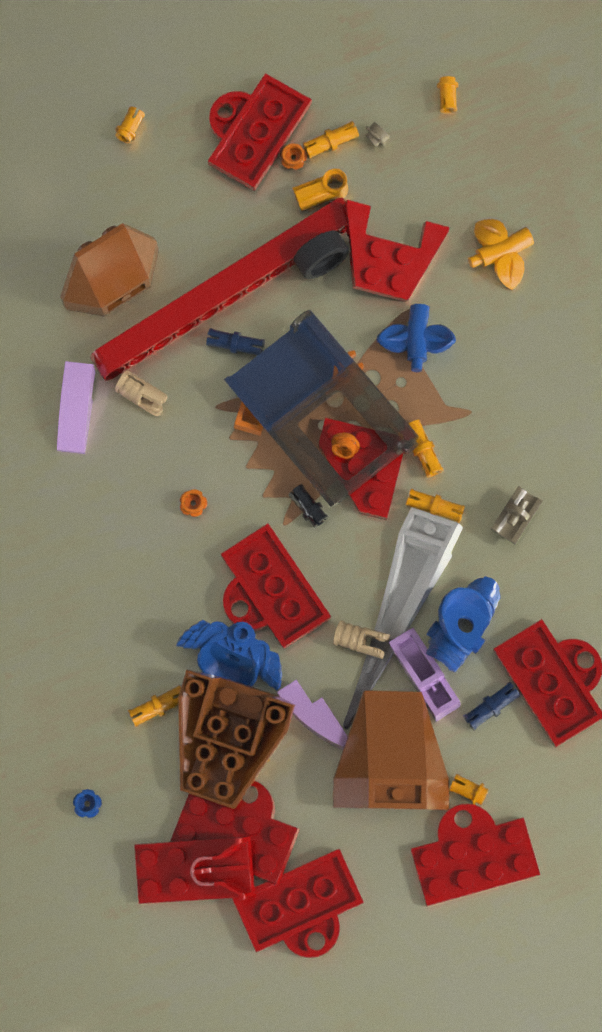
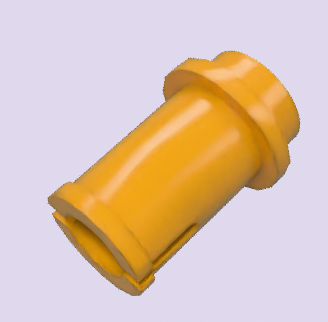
M452 76L439 78V83H437V88L440 89V112H456V88H458V82Z
M129 107L121 125L115 128V136L121 142L130 143L131 140L136 138L135 132L145 117V114L140 109L135 118H133L137 108Z
M456 774L455 781L452 782L449 791L473 801L472 804L474 805L476 803L482 805L489 790L484 787L485 784H476Z

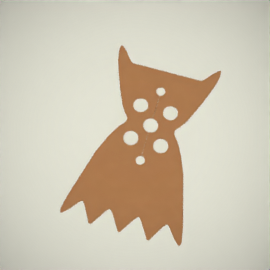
M410 309L402 312L388 326L393 324L406 325ZM375 340L356 364L358 365L362 362L364 369L360 373L351 374L350 382L337 389L344 397V401L340 406H329L326 396L321 390L276 427L268 431L263 427L261 436L234 429L229 439L258 442L246 468L274 470V475L263 493L264 498H290L288 494L293 492L292 490L295 487L303 484L312 498L316 500L338 480L333 468L318 447L322 432L318 427V423L321 420L329 418L346 423L357 421L362 427L374 430L378 427L400 429L405 425L410 426L409 423L419 419L422 426L439 424L464 418L470 415L472 411L445 405L424 368L422 367L421 372L411 371V362L407 360V350L401 353L391 352ZM375 370L380 374L381 381L377 386L370 387L364 383L363 376L367 371ZM399 377L406 379L407 383L404 387L396 385V380ZM360 395L367 396L371 400L370 409L366 412L357 411L354 408L356 397ZM238 397L216 405L215 408L238 413L241 399ZM393 400L398 404L399 411L395 416L387 417L382 413L381 406L385 401ZM292 499L285 514L283 525L291 523L303 513Z

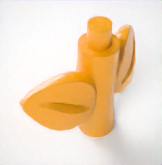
M484 219L478 221L475 224L474 232L477 241L483 247L476 249V254L468 258L470 266L474 268L480 264L482 267L494 264V271L498 279L507 288L513 290L521 281L525 269L524 261L518 253L534 244L529 229L524 227L508 237L504 224L499 220Z

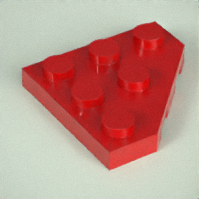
M325 418L318 444L322 454L333 468L343 488L346 489L359 514L387 520L407 437ZM338 433L352 434L360 444L358 452L348 459L334 454L331 444L334 435Z

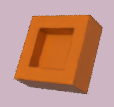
M241 401L234 429L261 436L263 426Z

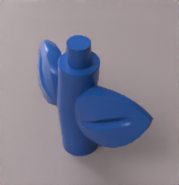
M425 304L411 305L408 325H390L383 329L376 339L382 347L391 352L401 353L407 350V360L411 362V371L413 372L422 371V364L427 361V352L432 354L442 353L456 342L454 333L448 327L442 324L427 327L430 307Z

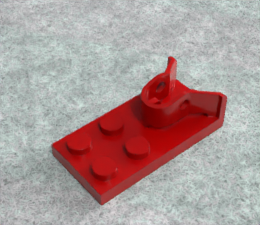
M250 836L134 845L139 904L225 898L247 899L255 896Z

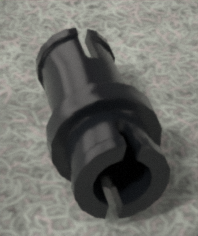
M303 484L298 485L292 490L293 492L288 494L303 512L302 517L305 521L309 520L314 528L323 524V520L328 519L329 516L322 510V504L320 502L316 503Z

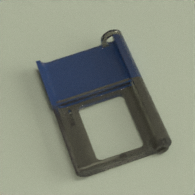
M311 310L300 314L291 323L290 330L235 374L224 379L330 507H334L346 499L402 453L407 455L418 446L416 440L419 436ZM337 392L342 393L387 445V450L349 480L341 478L298 426L302 419Z

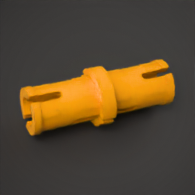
M350 121L332 131L327 129L323 135L303 142L302 145L306 153H308L307 157L311 159L330 149L332 151L337 150L339 145L358 138L359 133L354 122Z
M418 419L410 422V426L405 425L403 428L414 448L412 452L414 456H418L427 478L438 475V472H443L444 469L433 450L435 445L433 441H429L421 421Z
M412 488L406 502V506L414 507L433 515H439L460 523L465 509L464 505L443 500L440 495L436 494L434 497Z
M178 685L160 696L155 694L151 696V700L133 709H129L128 712L131 718L143 713L132 719L135 726L137 727L157 715L162 717L165 715V711L178 706V697L174 699L173 697L179 695L181 686Z

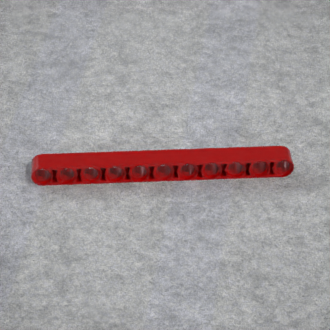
M338 198L96 349L90 355V359L103 379L109 381L294 266L295 254L312 238L321 233L334 230L340 236L347 232V216L344 211V198Z

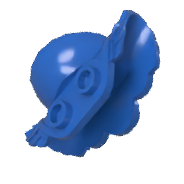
M486 576L475 579L467 588H455L443 597L438 609L439 622L435 621L426 633L430 637L428 640L430 645L426 651L427 656L441 661L450 671L457 672L458 668L464 664L466 658L472 652L476 654L485 642V639L481 636L488 627L501 596L500 588L494 579ZM461 618L469 620L472 624V631L469 633L461 631L458 627V620Z
M202 620L185 630L177 641V647L200 650L197 656V663L202 673L227 678L251 687L257 681L258 676H260L264 682L276 691L281 686L282 665L278 653L270 651V647L265 641L255 639L254 629L246 622H236L228 627L223 622L216 621L210 624Z

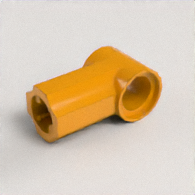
M336 168L328 170L322 177L293 187V192L301 211L341 197L345 198L349 191L346 174ZM335 181L342 183L341 187L337 189L329 187Z

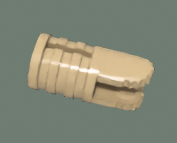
M129 370L122 374L114 390L154 416L161 415L163 411V406L161 405L167 400L165 393L150 383L145 382L142 378L140 379L137 375L132 374Z
M340 620L335 631L333 645L357 650L359 653L383 659L385 652L376 647L366 646L368 637L381 642H388L390 634L366 627L362 628Z

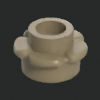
M376 122L370 127L366 126L369 132L365 136L376 147L380 143L385 146V142L390 136Z

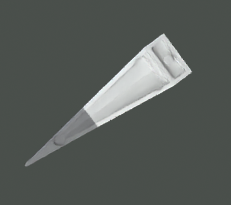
M411 507L399 531L387 586L374 629L390 634L388 642L371 639L370 647L379 648L385 654L383 659L370 655L366 656L343 723L346 730L350 728L363 691H372L394 654L389 642L408 631L453 556L451 551L463 529L459 523Z

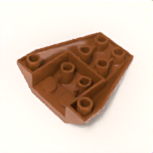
M124 223L117 227L111 226L107 228L100 238L93 242H85L78 248V252L74 253L60 298L66 310L105 317L151 287L159 253L157 241L153 236Z
M186 670L178 697L180 790L235 809L287 734L295 704L278 695L227 678Z
M363 691L333 777V808L449 810V778L422 692Z

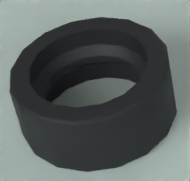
M327 231L305 243L295 254L294 262L306 279H315L340 265L349 254V248L337 231Z

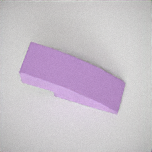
M65 361L59 410L57 451L85 454L95 378L93 364Z
M414 628L409 629L389 642L390 647L417 692H422L426 707L436 722L460 707V700L446 681L444 673L434 658L426 655L427 648Z
M297 680L277 692L278 696L295 704L293 716L304 727L332 746L343 750L348 736L323 698L312 703Z

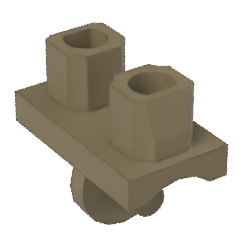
M518 486L491 530L515 545L542 504V500Z

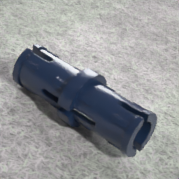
M210 328L208 331L210 337L219 339L207 337V346L229 349L231 353L235 354L238 351L257 355L258 357L263 354L261 348L252 346L264 348L265 339L242 336L237 331L228 333L214 330L213 328Z
M508 682L507 685L489 697L487 695L484 697L480 705L463 715L467 724L470 723L473 731L492 716L497 717L500 715V710L521 697L517 689H513L514 685L511 682Z

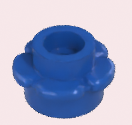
M83 790L80 794H76L73 799L74 811L82 818L85 816L88 818L95 817L99 813L98 809L102 806V800L99 795H95L93 790ZM89 801L90 806L86 807L85 802Z

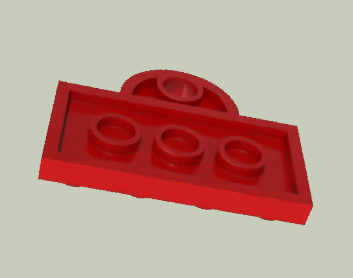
M266 73L251 95L241 91L223 94L213 103L209 114L211 130L220 143L208 159V165L255 191L311 106L312 99ZM222 107H229L233 110L231 116L223 118L218 115V111Z
M269 523L221 553L222 559L235 576L228 584L223 596L225 613L233 624L236 622H246L251 625L254 631L268 626L284 650L331 619V615ZM238 602L245 603L248 606L247 614L242 617L235 616L232 613L233 605Z
M541 619L493 649L494 654L555 748L602 720V711L590 694L601 679L602 661L596 649L589 643L579 639H567L557 643ZM586 653L592 657L593 665L590 668H582L578 665L577 657L580 654Z
M254 781L250 788L257 789V799L252 803H246L242 798L235 809L189 794L170 842L250 836L253 876L279 885L300 830L273 819L275 803L271 793L262 784Z
M460 804L449 809L439 823L438 841L411 849L426 907L540 875L524 818L495 825L491 815L483 808L474 804ZM464 811L471 816V824L468 827L461 828L457 826L454 818L458 812Z
M340 849L283 874L279 885L267 881L254 887L255 896L247 899L232 898L256 953L284 941L293 953L305 958H316L329 952L339 937L340 923L338 915L364 904ZM313 933H320L325 938V945L320 950H313L308 945V938Z

